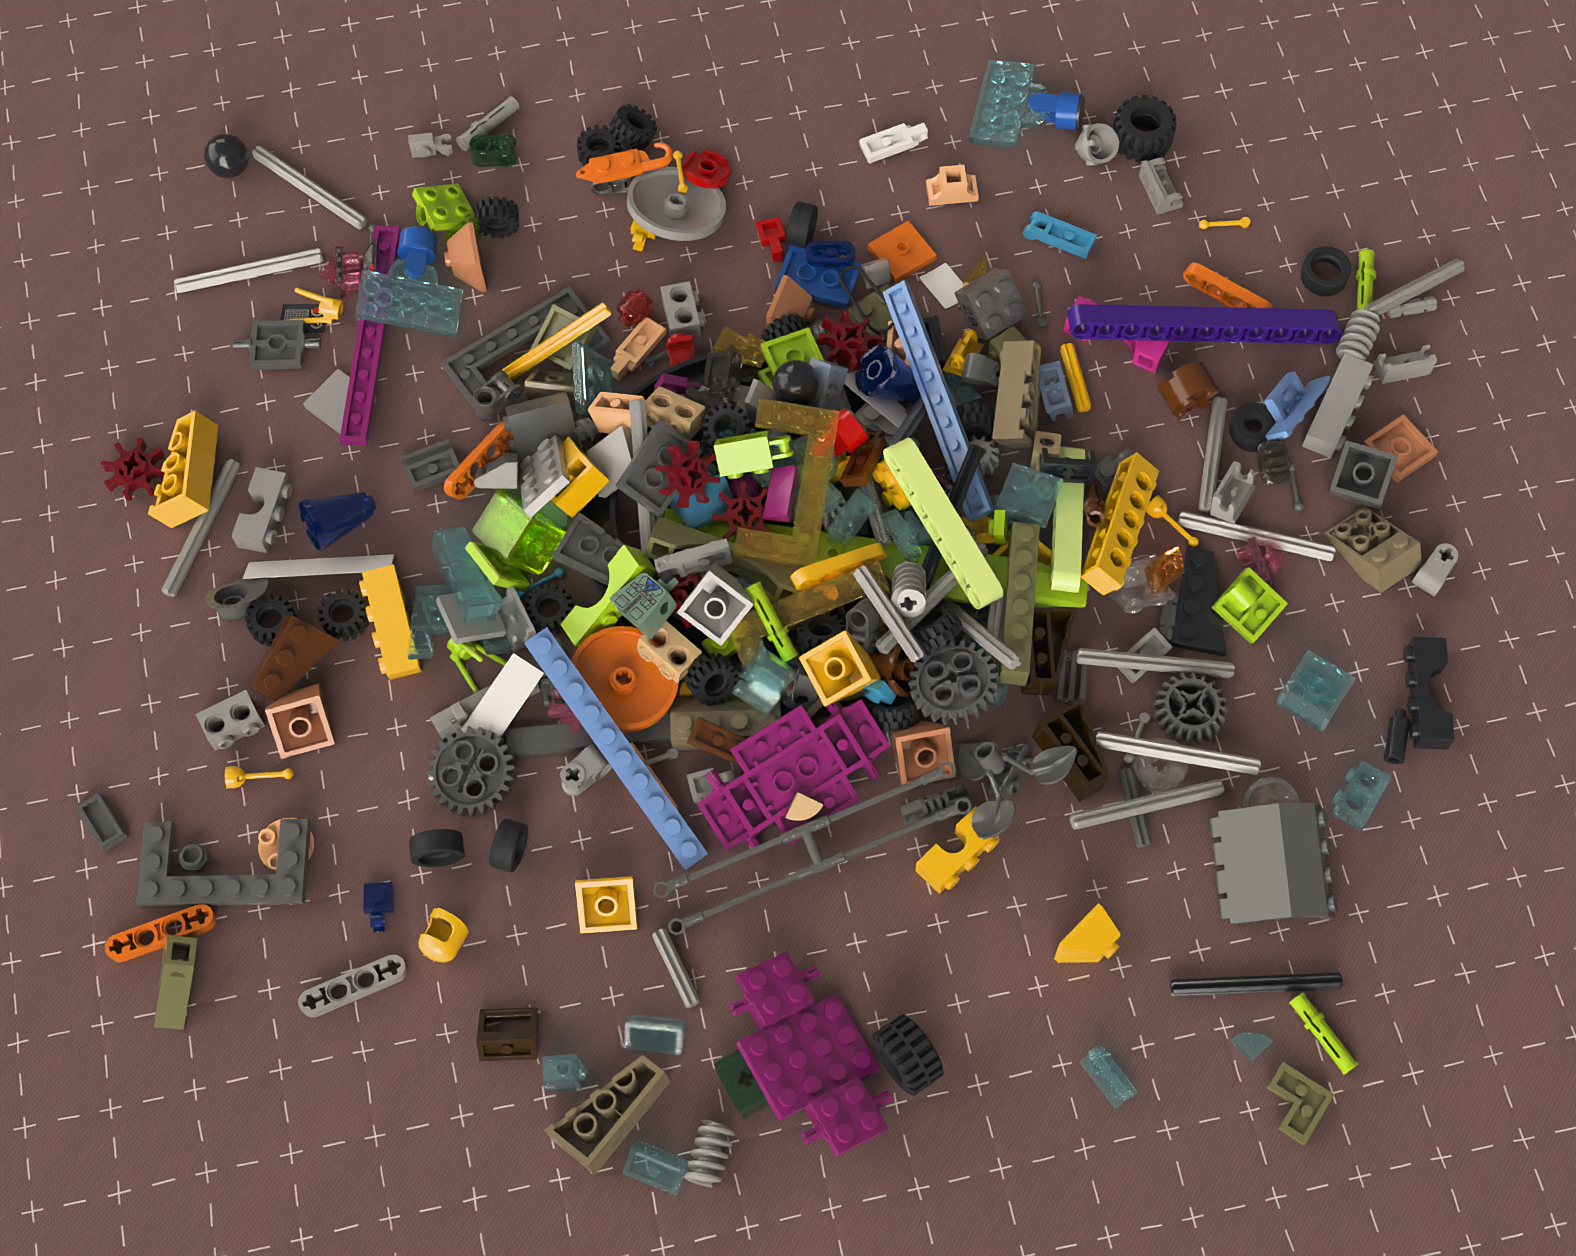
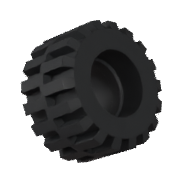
M1142 95V98L1133 96L1131 101L1127 99L1123 102V106H1119L1113 125V130L1117 133L1119 139L1118 153L1121 155L1125 154L1128 160H1131V158L1136 159L1135 162L1141 163V160L1150 161L1161 158V155L1165 156L1168 153V149L1172 145L1177 122L1176 114H1173L1172 107L1166 106L1167 102L1164 100L1159 101L1157 100L1158 97L1152 96V98H1148L1147 95ZM1145 126L1152 129L1153 131L1145 132L1138 130L1135 127Z
M899 1015L872 1034L873 1046L880 1061L893 1080L912 1096L917 1095L944 1075L942 1062L934 1046L922 1029L906 1015Z

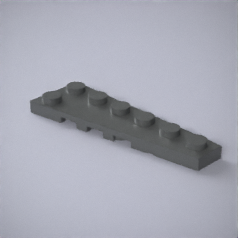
M578 513L552 556L554 560L608 586V564L620 548L626 544L619 539H614L603 528L583 514ZM657 572L652 577L656 582L659 580ZM677 612L672 615V617L683 622V617Z

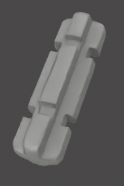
M1434 296L1424 297L1423 300L1421 298L1408 300L1387 311V315L1390 318H1397L1401 314L1408 316L1423 313L1424 310L1426 312L1435 311L1437 309V300Z

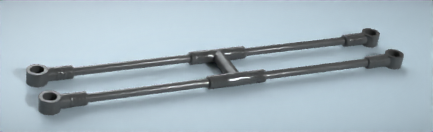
M943 762L939 768L920 775V778L832 815H824L783 832L779 837L688 875L683 874L666 882L658 881L653 886V893L658 898H665L669 892L690 884L689 882L778 844H786L801 837L813 862L808 866L795 870V873L708 910L703 912L700 910L681 919L673 918L668 924L670 933L680 935L684 929L705 921L704 919L795 880L801 881L809 876L845 862V859L933 822H941L958 814L965 815L969 813L972 807L971 802L966 798H960L953 805L936 811L932 816L844 853L841 851L824 859L813 835V832L829 826L833 821L923 784L925 786L942 778H951L956 773L955 765L952 762ZM945 765L951 766L952 773L950 775L943 773L942 769ZM960 801H964L967 804V809L964 812L958 809ZM664 884L667 887V892L664 895H659L656 892L657 885ZM674 921H679L682 924V929L679 932H674L671 929V924Z

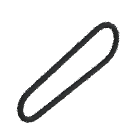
M850 265L841 271L839 281L864 320L865 314L843 281L844 273L850 269H856L884 301L885 298L883 293L861 268ZM893 321L883 329L874 328L870 322L868 324V328L877 333L886 332L894 326Z

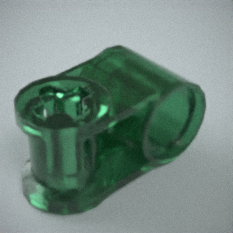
M510 134L476 135L472 137L469 147L473 164L478 167H511L517 162V157L514 154V147L517 144L516 138Z

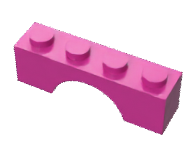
M1081 296L1077 298L1074 304L1099 305L1094 300L1085 299ZM1066 318L1063 332L1071 335L1068 318ZM1080 339V340H1082V341H1084V342H1087V341H1089L1090 339ZM1123 340L1131 350L1132 363L1153 373H1156L1170 345V341Z

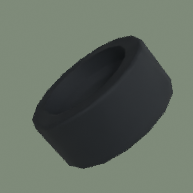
M1329 246L1314 248L1310 251L1301 268L1303 285L1310 292L1319 296L1338 294L1345 288L1351 274V262L1348 256L1341 250ZM1318 262L1330 263L1339 270L1340 277L1332 281L1323 280L1313 273L1311 267L1314 263Z
M427 830L415 834L409 840L411 862L420 867L447 866L462 860L465 856L463 836L461 832L456 830Z

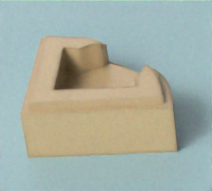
M797 792L785 818L796 821L809 819L820 811L823 804Z

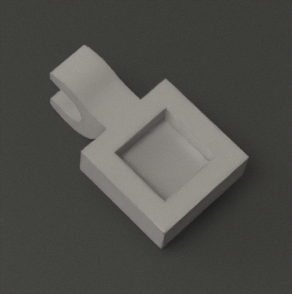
M433 133L408 135L413 158L437 155V151L444 155L453 153L452 145H444L452 143L450 134L433 137Z
M713 768L687 775L694 804L708 796L712 789H714L705 776ZM734 770L718 774L723 783L736 778Z

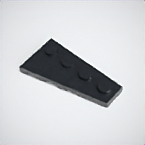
M1191 547L1186 549L1171 646L1225 656L1226 649L1222 617L1211 608L1219 599L1213 551Z

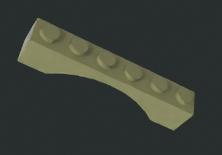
M659 516L650 535L645 556L657 559L722 539ZM727 541L733 562L720 566L721 568L744 576L753 584L761 581L764 591L772 602L796 611L799 610L806 589L797 590L790 577L801 567Z
M1013 522L1009 535L1007 594L1002 642L1020 656L1021 665L1016 666L1014 670H1010L1003 663H999V683L1026 686L1030 672L1039 524Z

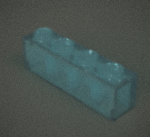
M465 527L435 530L430 549L451 594L455 597L465 624L496 620L498 610L502 606V599L500 594L496 592L492 582L465 549L470 541L474 542L473 538L469 537Z

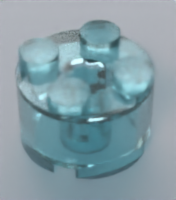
M762 647L754 657V664L747 663L739 676L743 680L736 684L732 693L759 712L767 714L782 697L780 693L783 688H788L795 674V669Z

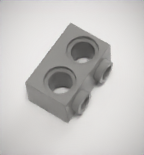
M690 281L660 287L670 338L677 333L693 335V338L701 337L700 327L705 326L702 311L697 312L696 306L700 305L697 290L692 291Z
M247 690L196 714L208 742L215 751L228 748L234 741L244 736H252L259 729L265 727ZM250 713L246 719L239 720L242 714ZM224 725L221 731L214 732L217 726Z

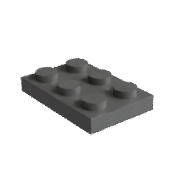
M661 419L658 420L615 486L655 516H662L677 491L674 490L671 495L660 494L659 490L667 486L669 477L666 472L656 471L655 468L657 465H666L668 467L671 465L672 455L667 450L669 445H678L681 453L684 455L687 452L689 440ZM698 448V456H700L703 451Z

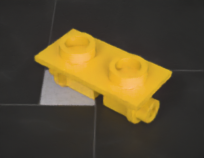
M969 329L963 333L962 338H959L943 367V371L962 376L966 353L980 354L984 344L977 343L978 336L975 330Z

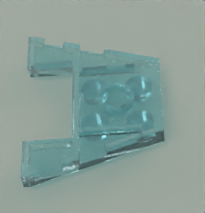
M469 584L416 587L411 618L408 660L429 659L433 657L434 648L430 635L450 634L437 606L436 599L440 595L473 591ZM503 637L482 640L486 655L509 653L512 648L508 639L504 640Z

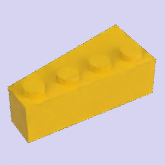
M196 410L176 421L168 447L172 452L163 463L161 470L165 473L162 485L158 484L156 486L154 495L158 496L155 506L151 505L148 515L170 528L209 511L218 425Z
M394 564L362 572L364 580L359 581L363 597L368 596L370 606L366 607L369 622H374L376 632H372L375 648L380 647L382 658H378L381 673H387L388 678L392 680L422 672L415 639L411 635V621L404 607L407 603L402 587L399 585L402 583L399 572Z

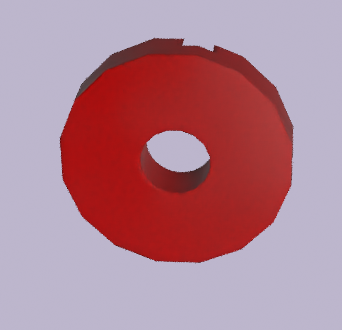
M703 150L702 153H697V151L691 152L685 157L682 167L683 175L689 182L705 189L723 187L729 182L732 168L728 165L729 161L721 154L710 150Z

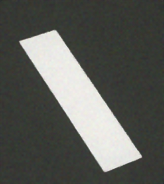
M394 554L249 562L243 579L362 573L391 565Z
M513 653L461 729L463 733L466 734L468 726L474 729L475 734L477 729L482 727L485 735L491 730L495 733L494 739L499 736L501 737L544 673ZM466 746L461 750V759H467L471 755V747ZM483 749L480 750L478 758L484 753ZM473 767L466 768L468 774H475L476 770ZM452 771L448 774V784H453L457 781L458 772ZM464 785L459 789V793L463 792Z

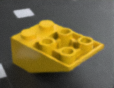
M568 436L563 441L570 482L551 500L571 518H574L610 480Z

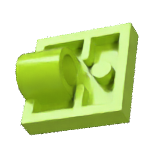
M459 184L414 188L412 196L417 203L416 218L421 226L428 225L433 232L460 229L470 222H473L474 225V211Z
M1248 567L1244 569L1211 608L1252 644L1288 603Z

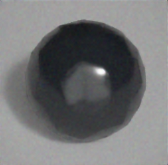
M230 134L214 136L207 143L204 151L207 167L216 176L222 178L239 176L248 164L249 155L247 147L238 137Z
M790 360L778 367L773 377L772 386L779 401L806 405L815 398L819 388V379L814 368L808 363L801 360Z

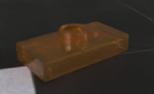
M1171 547L1144 569L1150 594L1160 593L1185 572L1179 547Z

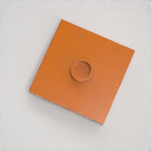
M909 221L867 244V249L876 260L881 258L888 259L890 277L895 284L937 260L936 253Z

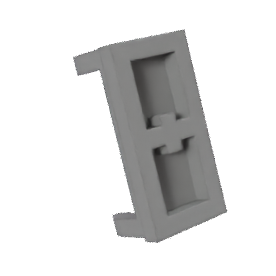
M1164 158L1142 161L1139 178L1157 215L1183 207V202L1180 200L1183 197L1181 193L1176 192L1167 174L1165 165H1162L1166 163Z
M1424 345L1420 351L1387 358L1386 353L1379 354L1373 363L1381 384L1430 375L1437 362L1435 354L1428 355L1431 346Z
M1236 461L1232 463L1213 495L1211 516L1232 524L1236 523L1256 485H1253L1255 473L1252 469L1247 476H1244L1240 472L1242 469L1241 463Z
M514 586L506 590L507 596L505 598L499 599L495 595L493 603L506 628L505 636L515 653L526 648L524 643L535 636L536 631Z

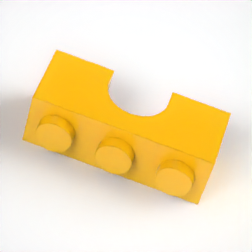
M976 806L956 824L954 834L964 844V848L960 852L948 853L935 844L916 863L915 871L939 894L945 888L948 891L951 890L960 880L958 876L965 869L968 872L972 870L980 860L978 857L984 851L989 853L999 842L997 839L998 835L988 839L978 838L972 828V816L977 809Z

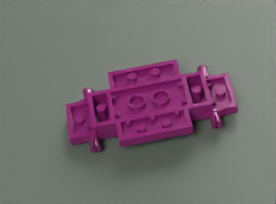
M862 699L843 708H840L837 702L826 706L831 715L817 727L814 726L802 705H799L730 749V752L744 772L732 781L724 783L717 774L716 769L705 774L714 789H712L708 796L696 804L725 851L743 842H747L750 848L755 847L754 843L756 846L760 845L761 842L756 835L773 822H775L780 832L783 833L824 815L829 816L860 800L846 776L854 770L864 767L872 781L880 777L882 773H880L873 760H875L879 753L890 747V744ZM797 792L823 804L820 811L809 819L796 821L785 818ZM798 838V839H796V840H793V841H791V842H788V845H791L792 843H794L795 841L799 840L800 838Z
M785 952L736 976L735 979L742 990L743 999L730 1004V1010L733 1011L732 1014L734 1016L748 1010L759 1028V1031L739 1040L736 1045L777 1119L781 1121L804 1109L814 1128L802 1133V1139H806L804 1142L808 1145L822 1137L830 1145L835 1156L838 1157L885 1133L889 1129L880 1114L879 1107L892 1102L893 1098L892 1095L888 1096L890 1094L888 1090L872 1097L861 1081L877 1073L880 1067L839 996L835 994L814 1004L815 999L810 993L806 982L819 977V970H816L817 967L813 965L800 971L795 967L789 954Z

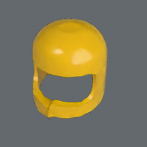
M434 908L430 914L429 926L425 933L420 935L418 945L422 953L431 960L446 963L455 958L469 931L466 925L453 914L441 908ZM442 919H444V920H446L447 922H449V923L451 924V926H449L448 924L444 923V922L442 921Z

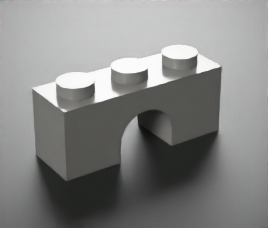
M255 468L248 491L254 502L262 503L264 506L256 514L239 513L232 533V538L237 548L268 554L270 545H273L276 541L278 522H281L284 518L286 499H289L292 495L293 486L286 473Z

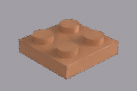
M1404 414L1366 439L1363 443L1364 446L1398 455L1391 476L1396 483L1436 457L1439 452Z

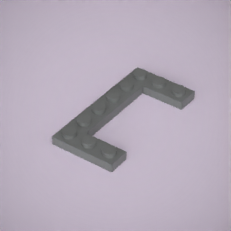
M570 286L441 362L442 368L475 412L474 392L487 383L479 371L535 339L553 304L578 317L588 312ZM599 324L596 325L598 328L586 349L589 357L594 356L611 345V339Z
M280 819L276 874L171 876L175 824L173 822H144L136 905L139 907L195 906L198 904L208 906L305 904L311 821L309 819Z

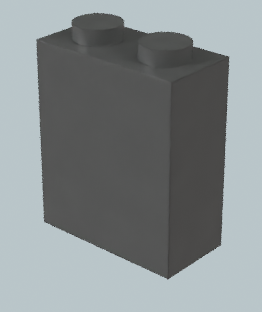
M566 391L505 407L507 416L502 417L506 432L511 431L513 439L508 441L511 452L518 453L520 462L527 456L531 457L538 451V446L545 439L548 438L550 440L555 434L562 441L569 436L581 448L578 436L574 431L576 427Z

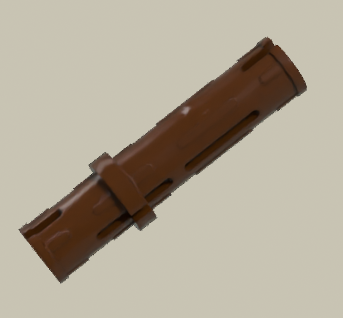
M1094 479L1093 484H1084L1083 511L1087 516L1088 524L1098 527L1102 525L1101 521L1104 522L1103 513L1105 509L1100 497L1099 484Z

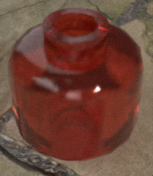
M640 290L636 292L628 291L616 306V310L620 314L618 320L628 328L632 325L636 327L653 314L652 299Z

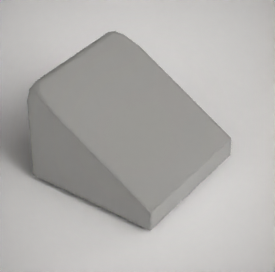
M881 258L861 264L862 271L876 286L891 282L888 259ZM864 279L866 289L872 288L871 285Z

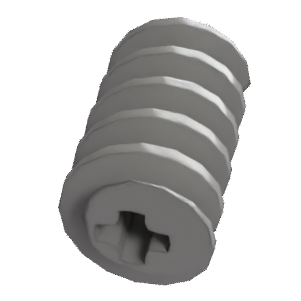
M1364 309L1352 312L1343 336L1340 339V344L1336 349V354L1340 360H1342L1344 353L1366 361L1370 354L1369 350L1372 349L1373 342L1377 338L1376 334L1380 331V326L1378 325L1380 318L1378 315Z
M915 562L899 564L892 574L891 602L898 613L904 617L919 616L926 607V572L922 566Z
M701 1120L707 1126H700L697 1132L703 1137L695 1138L694 1144L700 1149L692 1150L691 1156L696 1160L689 1161L687 1167L693 1172L685 1173L684 1178L701 1186L713 1187V1182H722V1178L716 1175L715 1172L725 1170L726 1168L719 1163V1159H728L729 1157L728 1154L722 1151V1148L732 1147V1143L725 1138L726 1136H735L736 1132L721 1123Z

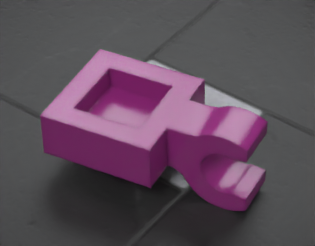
M662 374L654 385V391L660 386L678 395L683 393L687 399L693 397L696 403H699L702 399V396L695 395L692 392H699L702 384L687 382L685 377Z

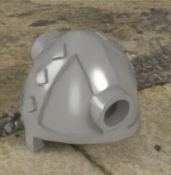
M1106 124L1083 125V131L1075 143V150L1086 161V166L1099 165L1115 157L1119 150V139L1113 128Z

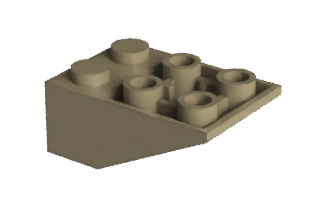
M1366 506L1325 532L1327 539L1362 580L1381 593L1422 567L1420 542Z

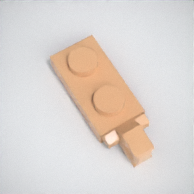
M644 317L616 350V355L613 358L615 363L610 368L611 376L620 381L627 374L628 370L633 372L635 368L637 369L667 334L666 328L650 318Z

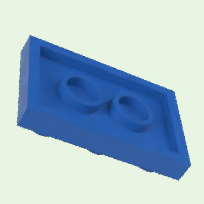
M790 245L775 285V291H777L783 275H787L810 294L813 301L848 309L851 300L840 284L839 275L845 267L855 265L861 268L862 263ZM850 269L843 275V281L852 295L860 275L856 269Z

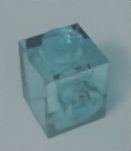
M578 1054L542 1057L543 1086L546 1092L581 1089V1080H586L585 1062L580 1063Z

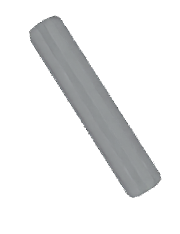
M662 928L652 934L653 939L687 1008L696 1006L700 1003L699 996L667 930Z

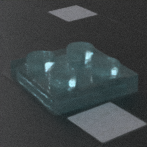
M1012 463L995 510H1006V514L1009 517L1030 524H1039L1040 527L1046 529L1063 484V479Z

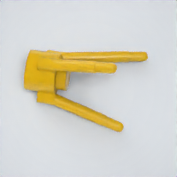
M295 288V292L320 302L319 314H323V317L288 320H304L305 324L326 323L331 325L333 319L340 320L343 312V300L328 298L307 290Z

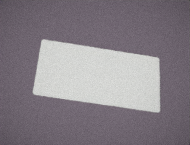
M856 370L847 373L844 384L899 428L907 417L905 410L908 413L909 411L860 371Z

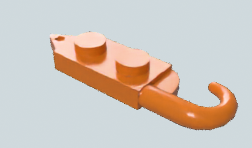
M659 142L655 143L654 147L664 149L666 154L658 159L649 160L648 155L644 151L637 149L591 158L588 164L576 172V177L593 181L595 185L643 174L642 172L667 166L673 158V150L666 143Z

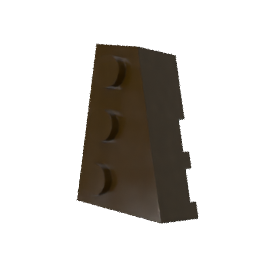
M1034 607L1030 672L1026 686H1021L1022 694L1048 695L1058 684L1065 657L1064 652L1067 641L1070 638V629L1077 609Z
M1083 698L1040 721L1032 735V738L1042 751L1060 746H1074L1076 748L1077 754L1073 765L1063 780L1079 802L1100 791L1110 776L1100 746L1096 744L1092 732V723L1088 721Z

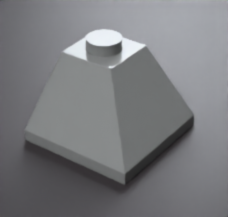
M714 562L677 613L721 646L751 609L754 602L737 579Z

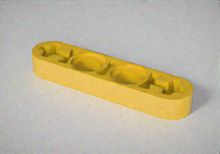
M874 543L802 567L795 571L790 578L797 590H803L851 574L861 566H874L883 561L887 554L881 543Z

